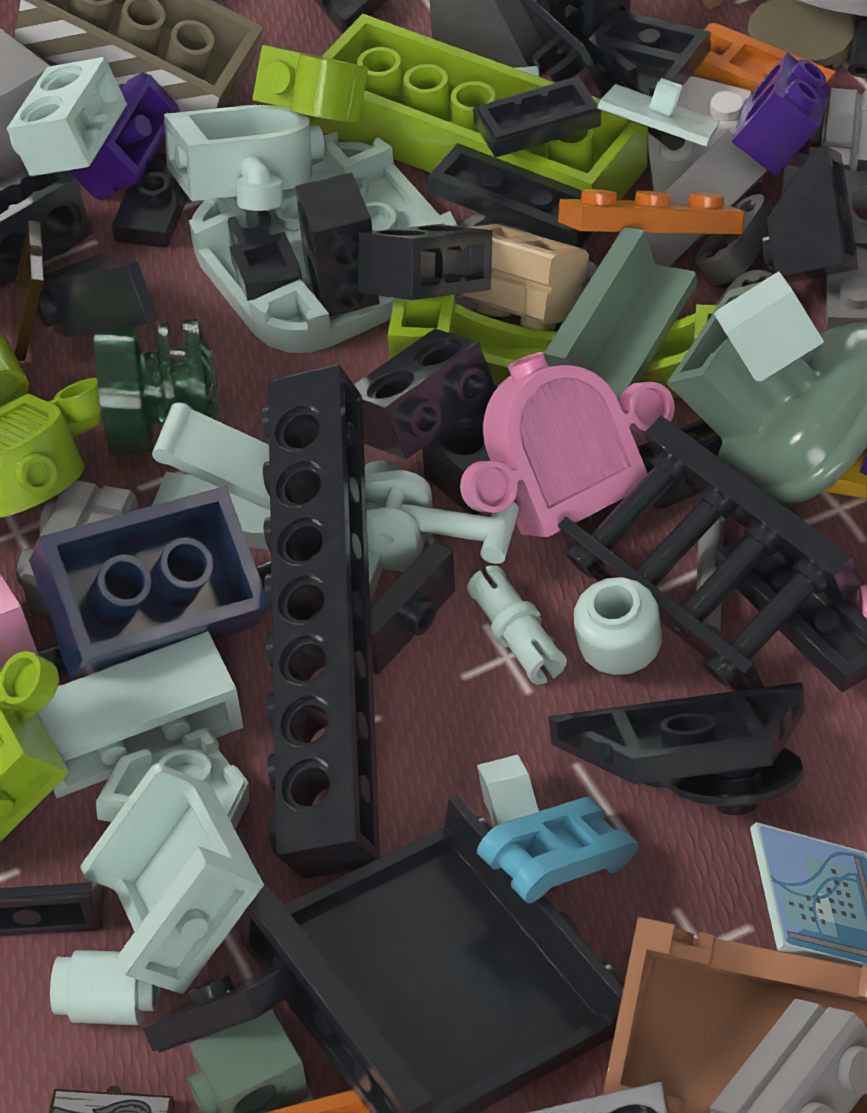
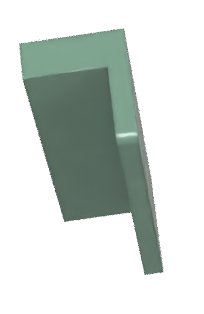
M623 227L544 352L548 366L573 365L588 369L601 377L611 387L619 401L627 387L639 382L697 286L698 281L695 272L655 265L645 230Z

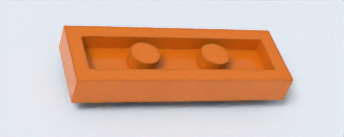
M584 189L581 192V199H560L558 222L579 231L621 232L623 227L645 230V232L742 234L745 211L723 204L724 195L715 193L690 192L688 202H670L671 194L636 191L635 201L617 200V192Z

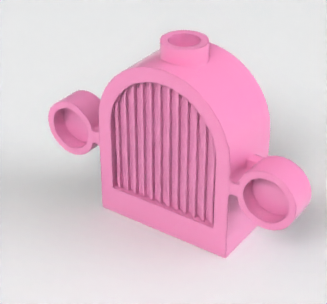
M543 352L523 357L508 365L511 376L498 386L486 408L483 436L490 461H479L470 465L462 476L460 489L465 503L470 508L480 512H501L515 502L519 506L516 523L521 535L549 537L560 531L557 525L565 516L576 523L625 498L648 474L631 430L645 433L660 416L671 422L675 410L673 396L660 383L640 382L627 387L618 401L611 387L601 377L588 369L573 365L548 366Z

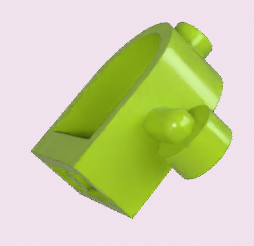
M88 378L73 383L59 391L55 395L54 400L49 402L27 393L0 407V518L25 511L49 500L68 488L81 476L85 464L73 438L96 427L101 421V411L109 405V399L99 378Z
M22 651L13 655L5 663L0 673V842L70 773L37 714L39 710L50 703L57 691L59 683L58 670L51 661L29 651Z

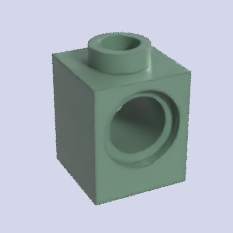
M272 1009L256 1019L205 1036L189 1044L196 1073L186 1077L201 1113H265L295 1105L309 1097L302 1061Z

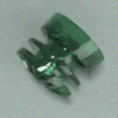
M200 318L183 320L185 346L183 348H175L170 322L159 323L157 351L145 352L137 326L95 331L94 351L97 386L104 432L111 456L152 451L155 423H164L166 421L171 406L174 403L186 404L192 410L217 421L220 410V398L213 350L210 349L203 334Z

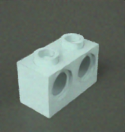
M105 57L50 66L45 69L6 129L10 135V142L14 151L20 155L30 176L89 167L127 103Z

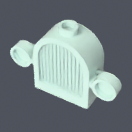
M247 105L164 114L167 168L191 201L237 196V205L242 209L264 211L278 208L283 204V190L295 188L297 185L306 183L312 176L311 160L322 159L324 156V138L321 127L319 125L310 126L308 115L290 111L288 107Z

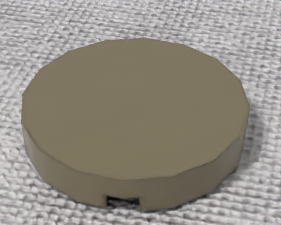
M769 0L761 4L750 16L748 36L821 66L827 67L832 64L833 70L842 65L851 53L855 23L850 14L819 8L798 0Z

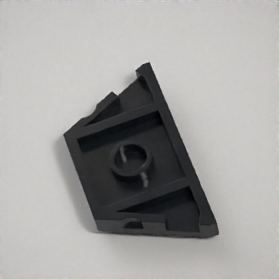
M801 682L548 716L550 741L552 745L633 784L645 783L651 787H671L681 783L685 777L713 774L721 778L742 777L749 774L752 768L773 765L805 711L804 687Z

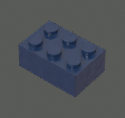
M227 486L40 536L29 559L71 682L209 631L213 640L253 628L269 608L265 590Z

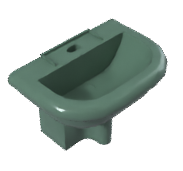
M761 282L728 290L714 313ZM713 313L666 384L722 438V446L718 458L786 508L811 500L840 479L867 448V324L852 323L818 331L824 343L763 381H756Z

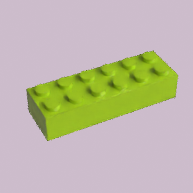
M362 14L322 56L369 67L359 122L338 121L309 116L310 126L319 125L322 132L326 134L337 132L338 138L347 142H361L372 146L374 140L379 137L392 147L393 159L431 173L457 143L494 157L474 124L473 107L555 82ZM592 96L598 105L600 99ZM601 110V126L497 158L580 190L597 189L617 192V200H621L647 168L648 126Z

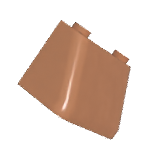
M638 917L603 1095L662 1082L670 1112L709 1113L711 1105L795 998L820 1004L825 1010L828 1007L855 1013L859 1019H862L867 1028V966L859 968L717 939L714 935L699 932L697 939L694 938V933L675 929V924ZM867 1093L862 1095L850 1113H867Z

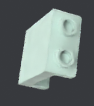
M154 764L149 769L80 866L85 879L109 887L117 893L134 929V934L117 956L124 974L180 994H184L264 886L211 785L161 764Z

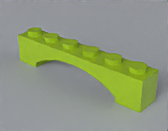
M455 295L418 300L394 298L388 330L389 354L391 359L433 329H439L478 341L496 386L511 375L508 365L534 353L543 352L544 354L557 332L518 326L489 318L455 303ZM696 304L695 314L676 320L638 383H660L670 391L673 398H681L666 383L718 305Z

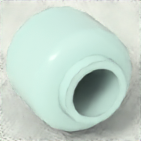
M624 577L606 578L592 584L580 595L574 608V628L579 649L587 663L599 672L610 675H628L644 669L656 658L662 644V626L658 604L648 588L638 581Z

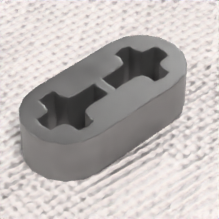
M751 195L732 206L745 211L742 234H710L697 252L695 262L711 285L720 286L736 279L750 267L762 250V239L764 236L769 235L767 218L773 211L763 195Z

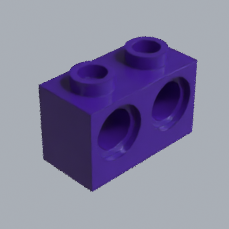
M787 52L745 100L731 142L776 176L820 127L830 86L825 83V75L810 61L805 59L798 61Z

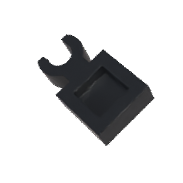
M266 210L257 211L259 224L253 228L241 227L235 216L228 218V229L232 246H229L231 261L247 301L259 298L298 279L302 280L301 268L285 232L273 234L271 216Z

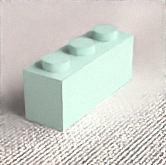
M209 631L126 662L110 666L64 685H58L57 691L50 703L37 712L70 772L53 789L56 799L109 779L120 757L145 748L151 754L182 744V735L205 727L209 729L215 738L244 728L236 687Z

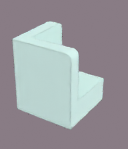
M779 271L714 313L756 381H763L824 343L795 293Z

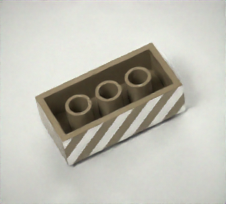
M21 0L14 39L27 49L59 65L105 57L118 85L121 83L126 84L127 80L145 72L151 75L178 104L180 112L226 108L252 67L263 26L211 0Z

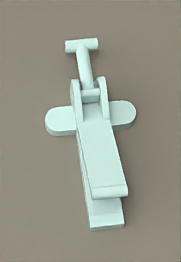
M174 403L156 442L152 456L157 462L168 464L188 474L166 472L153 505L227 486L248 546L250 548L269 550L264 537L263 524L265 518L270 517V496L265 488L262 472L264 462L269 461V444L196 412L186 404ZM377 460L365 465L370 600L375 593L382 569L404 572L419 557L426 537L432 536V534L482 541L483 546L480 554L485 561L492 564H499L505 561L519 513V506L515 502L501 512L492 513L491 517L435 509L432 504L430 485L423 477L416 473L402 470L396 463L387 460Z

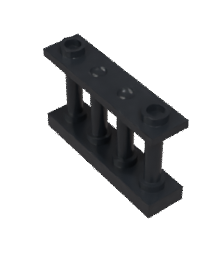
M660 416L644 433L655 455L651 460L654 468L590 535L565 516L557 525L570 546L565 555L577 569L591 579L600 573L605 578L624 577L635 580L648 588L658 604L661 623L707 658L702 663L705 669L729 690H733L737 684L745 690L764 687L754 664L750 660L813 592L821 594L827 589L845 603L862 585L854 560L843 549L670 421ZM685 482L698 492L696 497L699 503L636 570L632 569L610 551L672 485L679 487ZM729 517L733 518L746 528L743 531L746 538L682 607L656 587L717 520L725 522ZM778 552L794 564L791 567L794 575L730 644L726 643L702 623L765 555L772 558Z

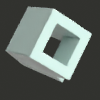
M518 755L477 765L483 800L489 811L493 828L501 823L539 812L529 774Z

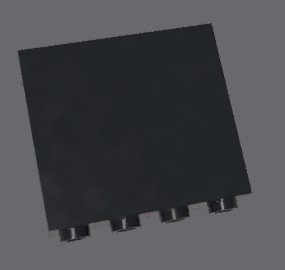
M458 795L448 799L444 827L285 905L280 902L269 886L258 892L242 914L241 943L264 973L288 964L298 989L294 990L295 994L285 1001L370 1113H478L608 1041L615 1035L624 989L619 974L610 964L601 962L581 939L575 923L567 914L558 912L544 895L532 903H527L511 887L513 878L502 867L499 869L491 868L477 854L480 842L492 828L483 817L475 816Z

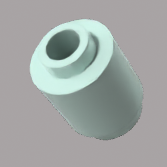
M75 950L72 957H57L54 962L50 983L51 1009L54 1015H68L71 1023L140 1026L144 1021L146 1011L157 1010L160 987L126 976L117 959L120 952Z

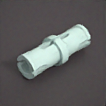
M497 565L486 567V572L493 580L492 585L488 583L480 570L476 572L467 584V591L477 601L491 621L492 635L498 644L511 649L527 672V676L532 683L537 685L547 683V677L540 669L542 665H544L553 679L556 678L564 670L567 659L542 628L541 614L534 604L522 600L506 578V574L501 567Z

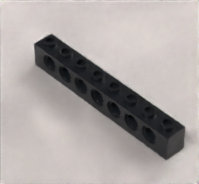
M340 364L269 380L268 407L262 410V425L266 438L269 441V461L264 462L262 472L265 488L270 496V517L265 518L263 530L267 547L271 552V574L266 575L264 588L267 602L272 610V632L266 635L265 648L269 664L273 669V692L267 695L266 708L269 722L274 730L275 753L270 754L268 757L267 770L270 784L275 792L276 816L271 817L269 820L268 834L274 854L302 879L356 870L380 858L363 404L361 393ZM321 609L317 615L310 618L317 610ZM324 667L318 676L311 679L312 675L317 670ZM326 727L324 733L318 739L312 741L314 735ZM329 789L325 798L312 806L317 795Z

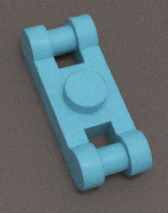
M584 797L497 825L482 839L477 848V854L491 868L499 869L502 867L513 878L511 887L527 903H532L541 898L551 887L605 868L610 873H616L632 860L639 848V843L623 828L614 830L604 820L606 812L591 797Z

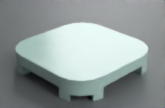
M337 132L323 135L324 156L322 159L311 160L312 176L306 183L352 172L370 214L372 231L434 224L458 226L450 211L439 215L394 165L393 149L382 139L377 137L372 146L361 142H339ZM295 188L283 190V204L278 208L266 211L271 216L273 234L285 232L301 268L302 280L298 279L254 300L247 301L232 265L229 246H232L228 229V218L235 216L241 227L253 228L259 224L257 211L238 207L237 196L203 200L202 204L193 214V218L189 220L194 253L200 267L252 333L269 347L289 353H311L337 345L391 318L394 298L379 296V305L329 317L328 311L315 297L306 274Z

